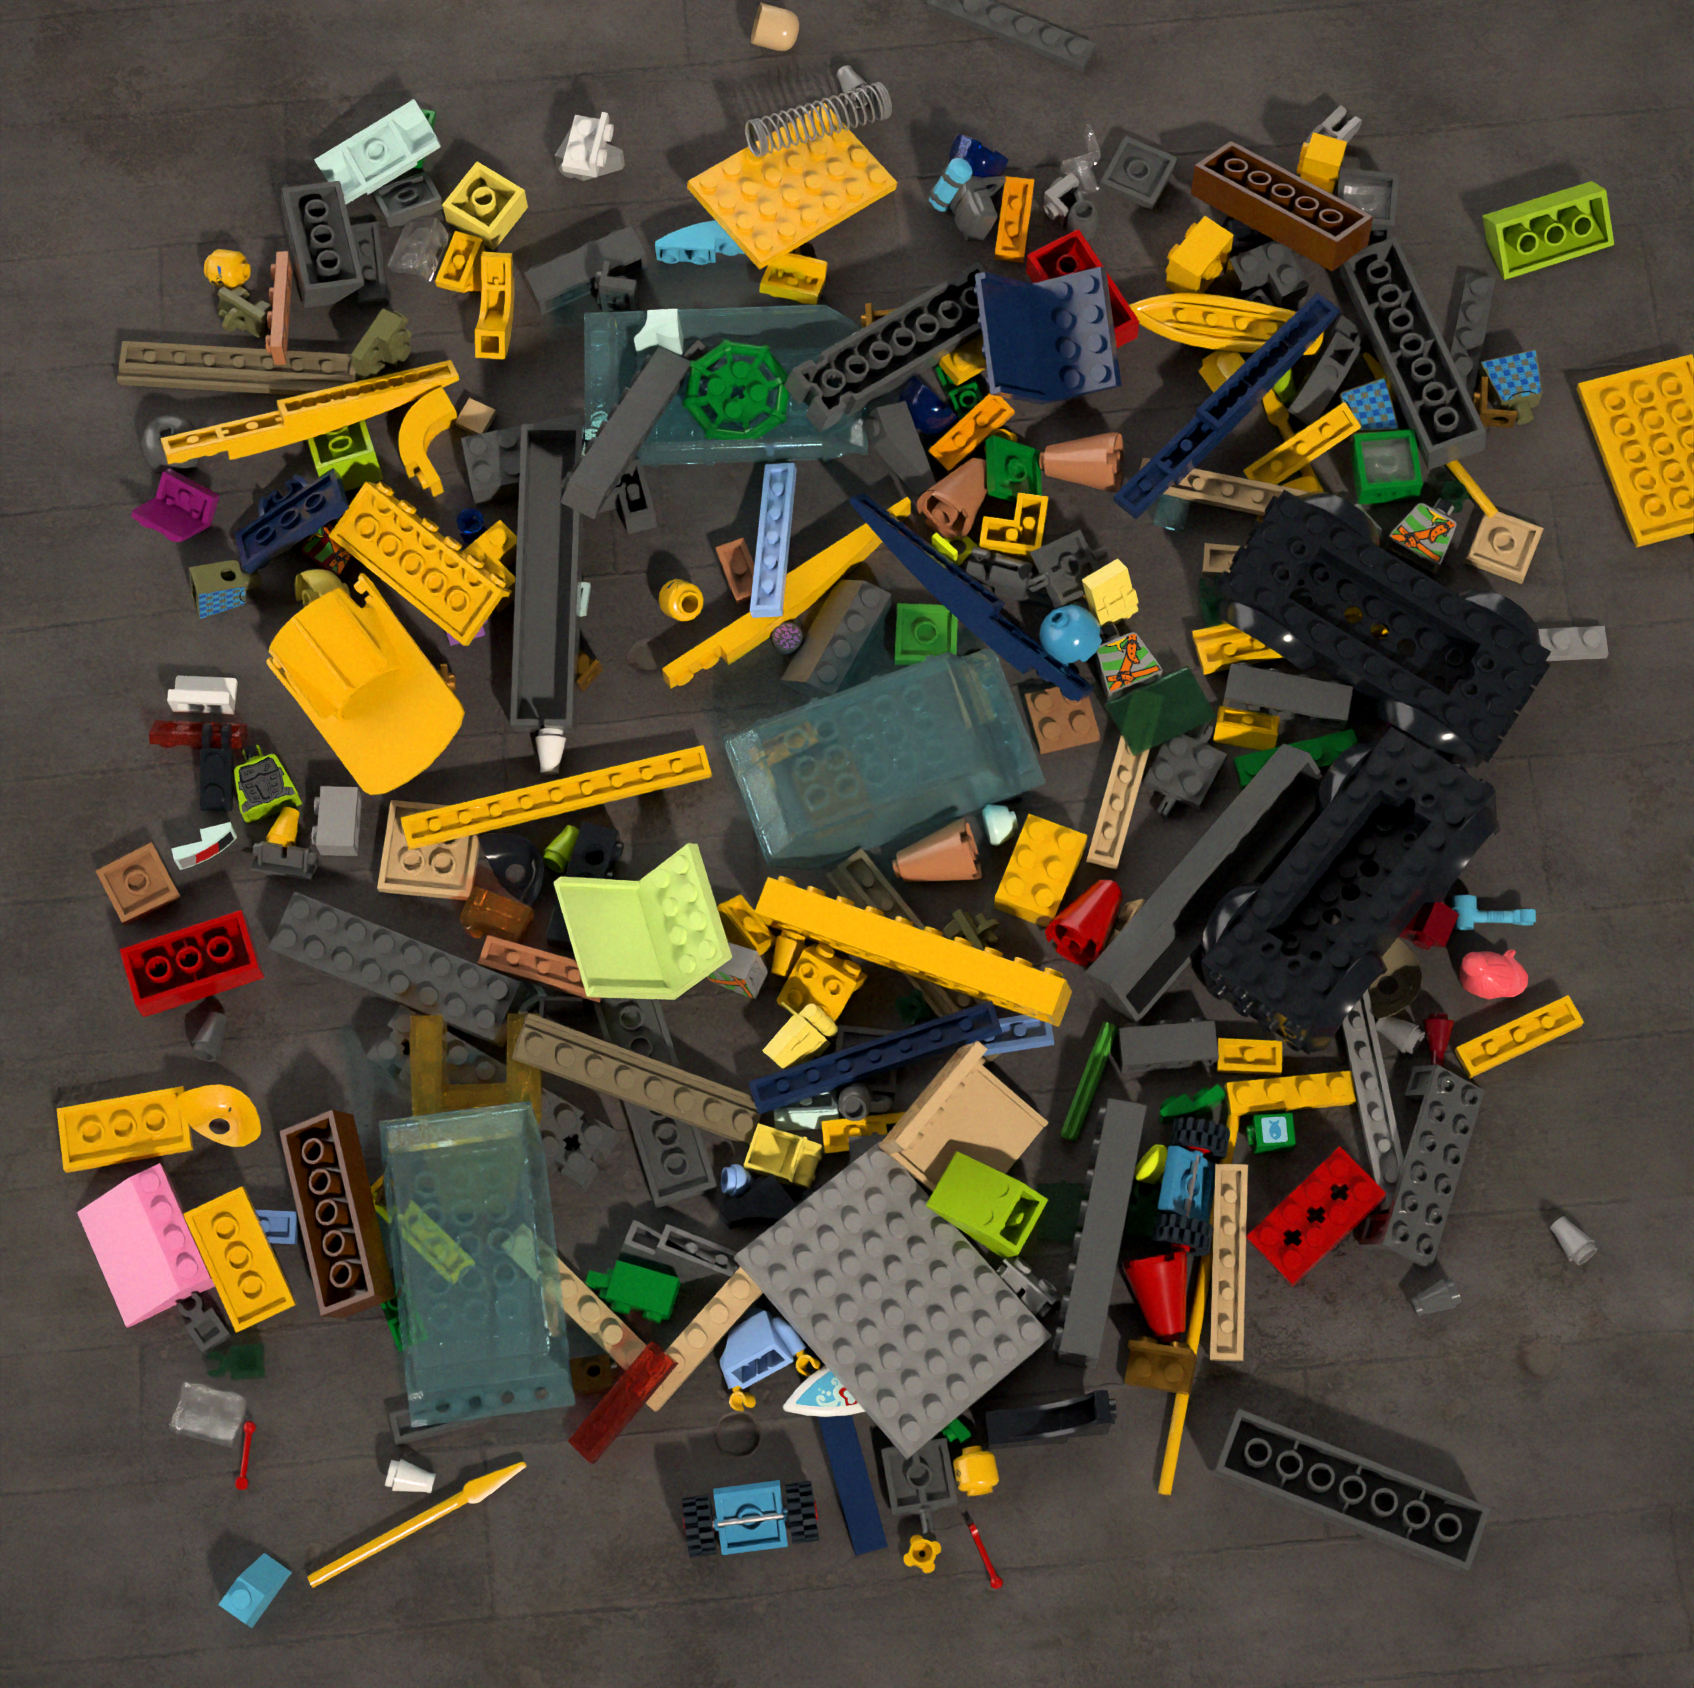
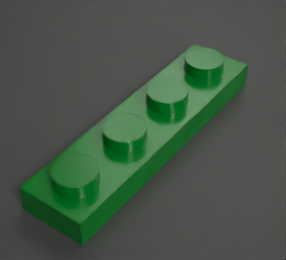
M1354 729L1288 745L1308 752L1319 770L1322 771L1329 769L1334 760L1344 750L1358 744ZM1280 747L1234 758L1233 764L1241 790L1249 784Z

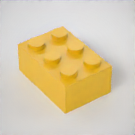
M1028 814L995 895L994 909L1047 928L1049 922L1060 913L1086 848L1087 835Z

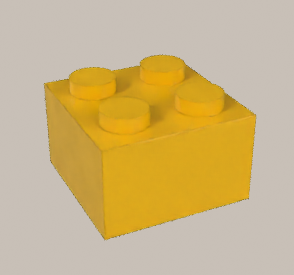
M1206 216L1198 224L1194 222L1185 234L1186 239L1181 245L1175 244L1167 256L1169 264L1165 270L1167 274L1165 286L1175 293L1204 294L1228 265L1234 235Z

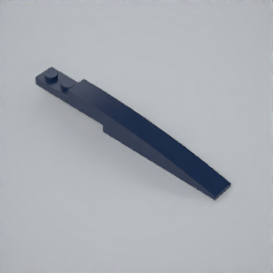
M1317 292L1196 410V416L1114 495V502L1133 518L1137 519L1173 483L1178 485L1285 375L1337 317L1340 309Z
M865 493L853 496L850 499L851 505L901 563L955 617L1022 674L1035 668L1036 674L1047 682H1053L1060 688L1061 694L1069 700L1080 702L1090 695L1095 688L1066 664L1048 654L1039 643L999 613L1005 605L1004 601Z
M800 1336L803 1343L807 1347L804 1350L806 1354L814 1358H817L820 1361L822 1368L825 1364ZM811 1362L807 1364L806 1369L810 1375L818 1370L812 1366ZM852 1414L830 1417L817 1416L856 1556L888 1547Z

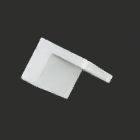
M179 675L176 677L175 689L168 690L167 701L173 712L234 715L238 682L235 678Z

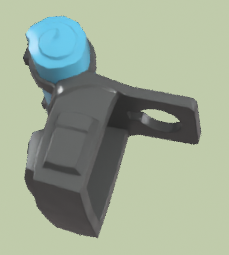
M955 158L943 169L940 179L930 191L928 200L938 211L946 212L951 209L955 215L954 222L966 241L983 240L998 217L990 196H996L1006 182L1005 176L985 178L971 176L972 168L969 163L964 159ZM989 184H995V185H994L992 188H990V189H986V187H985V186H987V185H989Z

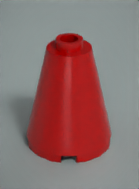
M1098 880L1049 922L1045 929L1046 939L1048 942L1052 939L1058 945L1055 951L1072 963L1085 967L1089 962H1095L1106 949L1123 900L1120 886L1112 880Z
M1186 1250L1144 1257L1141 1260L1134 1259L1122 1262L1125 1275L1152 1336L1160 1337L1161 1342L1180 1339L1179 1333L1184 1332L1186 1329Z

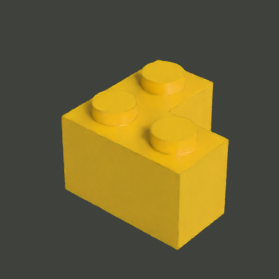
M1313 132L1310 143H1303L1296 174L1301 175L1300 178L1333 195L1347 141Z
M1018 493L1014 520L984 516L979 548L989 550L991 553L997 552L1011 558L1033 563V566H1036L1030 552L1042 547L1048 496Z
M499 520L462 551L467 556L472 554L479 558L485 564L483 569L488 573L494 572L507 581L505 586L512 591L510 597L501 598L494 608L498 613L515 600L516 577L507 568L516 562L517 536Z

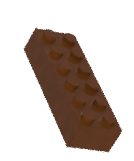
M1232 141L1197 163L1194 167L1191 195L1219 209L1228 216L1241 221L1250 228L1263 233L1274 241L1296 251L1298 254L1320 264L1324 268L1333 271L1368 246L1373 216Z
M330 1110L279 1131L320 1315L343 1319L395 1299L394 1287L354 1115Z

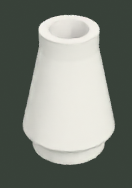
M554 728L539 729L535 740L540 761V773L557 775L559 774V766L566 738L563 737V730Z
M401 1458L400 1462L391 1460L385 1486L392 1487V1491L431 1493L436 1474L425 1471Z

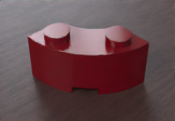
M1443 902L1425 903L1399 937L1412 941L1414 945L1425 950H1430L1431 946L1445 947L1459 914Z

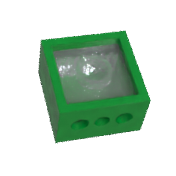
M1415 430L1354 434L1350 447V456L1357 503L1362 505L1418 500L1423 482Z

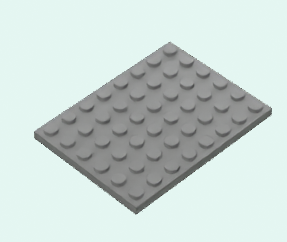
M879 1141L738 1252L734 1260L903 1456L908 1459L1045 1344L1052 1335L953 1224L925 1206L930 1197L900 1164L878 1147L881 1143Z

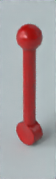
M247 1421L243 1426L246 1434L240 1477L235 1481V1486L239 1490H246L249 1486L246 1474L252 1433L256 1430V1424L253 1421Z
M971 1523L968 1525V1528L991 1577L990 1585L994 1589H999L1003 1585V1580L997 1576L975 1524Z

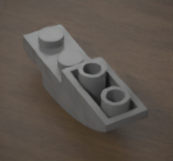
M1343 315L1335 321L1315 362L1308 368L1287 411L1307 425L1318 420L1360 351L1361 347L1359 344L1365 334L1364 330Z

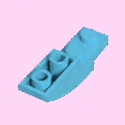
M716 220L679 229L655 241L657 260L669 264L681 261L705 265L707 263H716V253H723L728 256H734L738 253L745 254Z

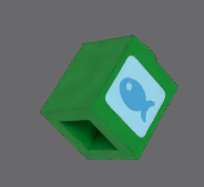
M1292 1113L1253 1116L1251 1126H1246L1248 1145H1253L1254 1154L1293 1152L1296 1142Z

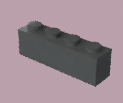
M630 225L624 229H615L604 238L597 241H588L577 250L564 252L558 255L556 259L545 264H537L530 268L528 272H525L526 286L541 315L597 291L598 289H595L597 271H602L604 261L610 262L612 277H628L648 268L646 252L632 226Z
M1231 663L1222 706L1279 716L1281 720L1344 731L1348 719L1353 687L1347 686L1339 680L1326 682L1316 680L1314 676L1308 674L1295 676L1285 674L1283 670L1277 668L1264 670L1255 668L1250 663Z

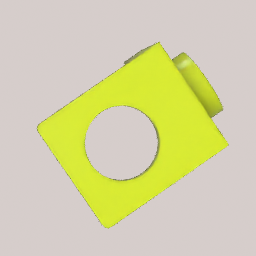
M937 532L932 536V546L957 566H960L971 555L973 547H978L967 535L963 539H960L961 536H956L953 540H961L966 545V550L958 555V551L949 544L953 541L952 539L942 538Z

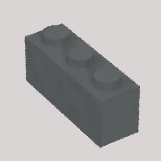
M1203 1017L1191 1018L1187 1020V1023L1177 1024L1173 1020H1162L1152 1026H1143L1142 1023L1134 1022L1125 1024L1124 1028H1119L1117 1040L1121 1073L1216 1066L1219 1059L1215 1021H1206V1018Z

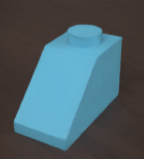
M264 1553L236 1579L218 1605L253 1628L292 1572Z

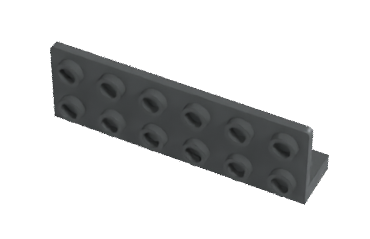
M1439 1065L1413 1067L1405 1097L1413 1101H1422L1389 1213L1368 1215L1360 1239V1246L1368 1250L1389 1249L1424 1268H1432L1483 1099L1484 1090Z

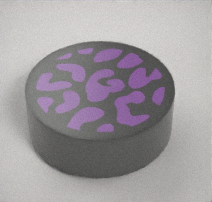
M782 623L772 633L773 646L781 654L790 655L796 653L803 641L802 631L794 623Z

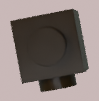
M609 1353L569 1359L573 1392L576 1397L615 1392L614 1382H620L618 1363H611Z

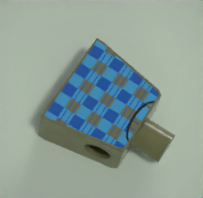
M1536 349L1482 361L1478 369L1477 379L1480 382L1482 376L1488 377V399L1494 410L1517 411L1516 423L1518 425L1531 422L1534 419L1531 408L1538 406L1542 396V384Z
M1385 378L1347 390L1339 395L1337 406L1345 402L1361 425L1360 429L1345 438L1347 443H1352L1354 434L1399 430ZM1396 439L1367 441L1361 443H1391L1395 442Z
M237 560L189 568L190 592L199 619L246 604V590L262 586L258 569L251 574L247 571L241 572Z

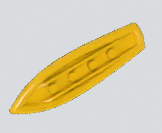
M1203 293L1159 295L1129 305L1140 321V325L1165 338L1196 347L1255 353L1297 313L1296 311L1249 300ZM1324 331L1303 355H1316L1323 341Z

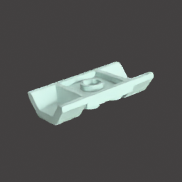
M413 99L314 160L328 182L340 181L345 204H348L364 193H372L418 165L417 161L439 149L441 144L427 118Z

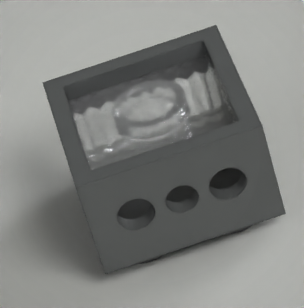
M1340 168L1335 196L1373 216L1369 241L1382 242L1392 238L1396 218L1399 174Z

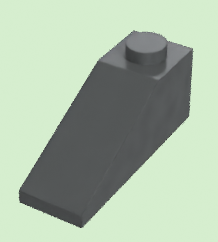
M906 401L876 407L862 418L864 430L870 439L872 447L916 496H921L923 492L936 484Z

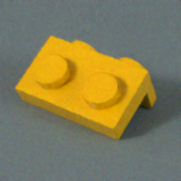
M787 253L767 266L760 282L759 292L773 297L798 301L802 304L817 305L825 287L828 263L815 258Z

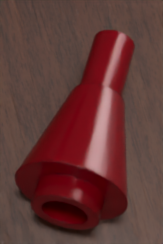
M1431 1013L1429 1014V1019L1423 1020L1428 1047L1431 1052V1065H1439L1443 1068L1444 1052H1446L1455 1022L1448 1020V1014Z

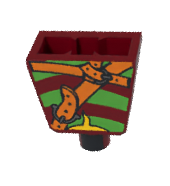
M332 519L320 527L315 534L299 541L303 543L301 553L304 561L315 569L331 571L342 583H346L359 560L329 537V534L340 520Z

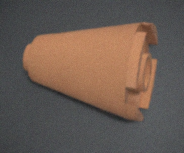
M1109 432L1049 445L1046 447L1045 452L1040 453V469L1045 470L1046 476L1108 492H1118L1122 486L1124 471H1120L1121 461H1124L1123 438L1119 432Z
M971 458L922 493L917 501V510L919 514L923 511L927 517L925 523L934 532L952 540L956 536H961L960 539H963L970 532L988 491L986 461Z
M965 817L896 853L897 859L892 860L896 877H902L905 883L975 880L982 877L981 863L976 865L974 863V860H977L978 850L969 823H966Z

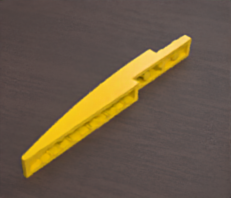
M448 360L277 400L278 411L160 438L162 449L168 464L183 463L189 459L202 456H213L223 451L227 452L229 460L293 444L376 416L423 397L441 386H448L458 381L459 375L452 361Z
M906 497L887 509V511L903 522L911 514V501ZM865 523L786 575L783 616L752 618L751 613H747L663 667L664 681L672 689L676 685L682 686L688 683L693 678V674L701 669H709L714 666L721 656L727 665L735 662L771 637L774 629L780 624L791 622L834 587L838 580L844 579L882 543V540Z

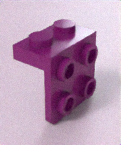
M169 468L162 473L156 497L134 508L131 517L139 521L140 525L162 533L170 541L183 542L211 526L220 495Z

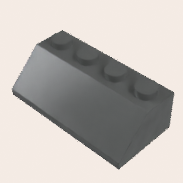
M340 181L282 188L281 210L304 308L335 304L364 286V279Z
M838 580L780 682L835 709L891 610V593L862 580Z

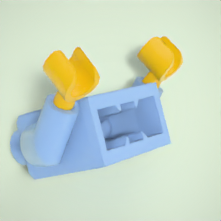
M760 1308L750 1309L747 1312V1320L730 1329L726 1348L720 1358V1366L728 1389L732 1388L733 1390L729 1404L731 1408L737 1411H744L742 1401L746 1407L753 1408L756 1404L754 1395L749 1392H743L744 1388L794 1362L793 1356L798 1358L796 1368L801 1374L810 1376L806 1369L809 1362H811L815 1369L819 1370L821 1368V1363L817 1358L806 1354L804 1350L807 1347L789 1323L780 1317L774 1318L768 1311Z

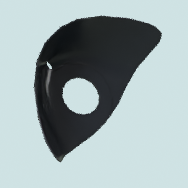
M487 833L480 836L479 843L499 883L517 900L530 906L538 897L544 876V863L537 847L525 837L510 833ZM513 864L521 865L525 870V877L518 883L510 882L506 878L505 872Z

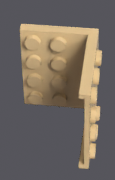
M979 1041L958 1048L878 1145L880 1149L932 1193L956 1151L1006 1174L1039 1132L1049 1123L983 1066L985 1059L982 1056L988 1049Z

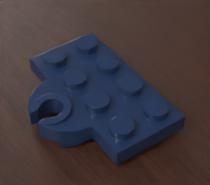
M334 468L310 484L304 477L295 474L291 480L285 482V486L289 490L285 497L276 488L267 498L260 497L258 505L259 518L235 533L242 567L249 574L257 569L264 568L272 559L283 552H288L296 543L307 536L315 534L320 527L332 519L339 518L349 509L341 476Z

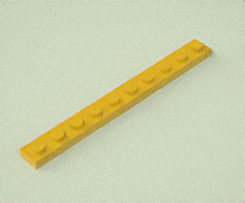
M704 745L401 817V823L408 850L710 778L712 773Z

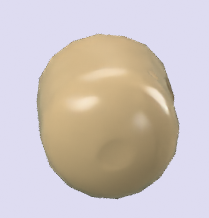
M760 2L753 24L751 43L776 51L791 49L797 40L799 32L798 17L787 9Z

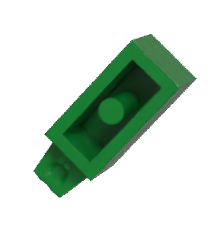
M618 1260L614 1270L608 1268L606 1274L589 1270L585 1282L587 1287L600 1290L599 1297L606 1299L607 1303L611 1305L612 1310L622 1314H629L630 1310L642 1314L643 1319L653 1323H660L661 1319L670 1322L681 1286L680 1279Z

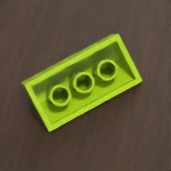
M1593 181L1482 215L1487 245L1504 280L1614 245L1606 189Z

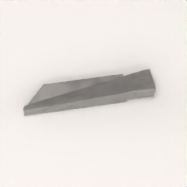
M633 1220L617 1259L618 1261L677 1277L680 1279L681 1285L717 1294L740 1268V1265L734 1260L735 1255L738 1253L734 1250L666 1224L661 1235L636 1220ZM763 1293L753 1305L768 1308L770 1300Z

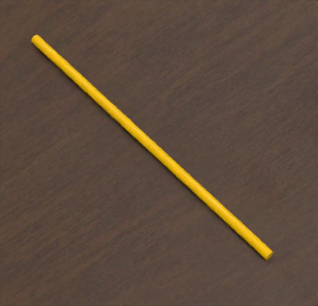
M1227 1116L1226 1127L1229 1128L1230 1137L1226 1157L1220 1159L1219 1164H1232L1241 1116ZM1214 1196L1209 1224L1214 1227ZM1213 1234L1209 1254L1201 1257L1185 1343L1190 1346L1189 1349L1193 1350L1196 1356L1212 1274ZM1176 1393L1158 1488L1159 1494L1171 1495L1189 1395Z

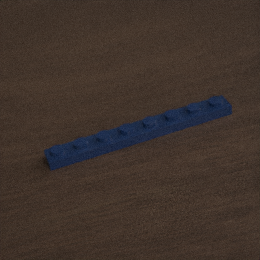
M989 1001L749 1081V1086L758 1114H762L963 1047L973 1042L1002 1034V1029L993 1003Z

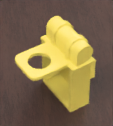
M1118 558L1082 579L1085 595L1082 597L1088 602L1089 612L1098 620L1102 628L1111 624L1116 625L1124 619L1131 618L1134 613L1138 612L1136 604L1139 602L1136 590L1132 588L1128 568Z
M782 1001L781 1005L793 1016L762 1051L785 1070L812 1061L815 1056L819 1058L831 1044L825 1037H834L838 1027L831 1017L826 1016L824 1011L814 1004H808L798 1014Z
M758 1123L744 1162V1170L766 1177L773 1174L781 1184L793 1187L795 1184L800 1188L808 1189L812 1181L815 1180V1172L818 1163L822 1159L821 1154L824 1147L821 1144L807 1140L805 1136L803 1138Z

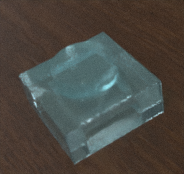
M1162 494L1153 525L1183 533L1191 501Z

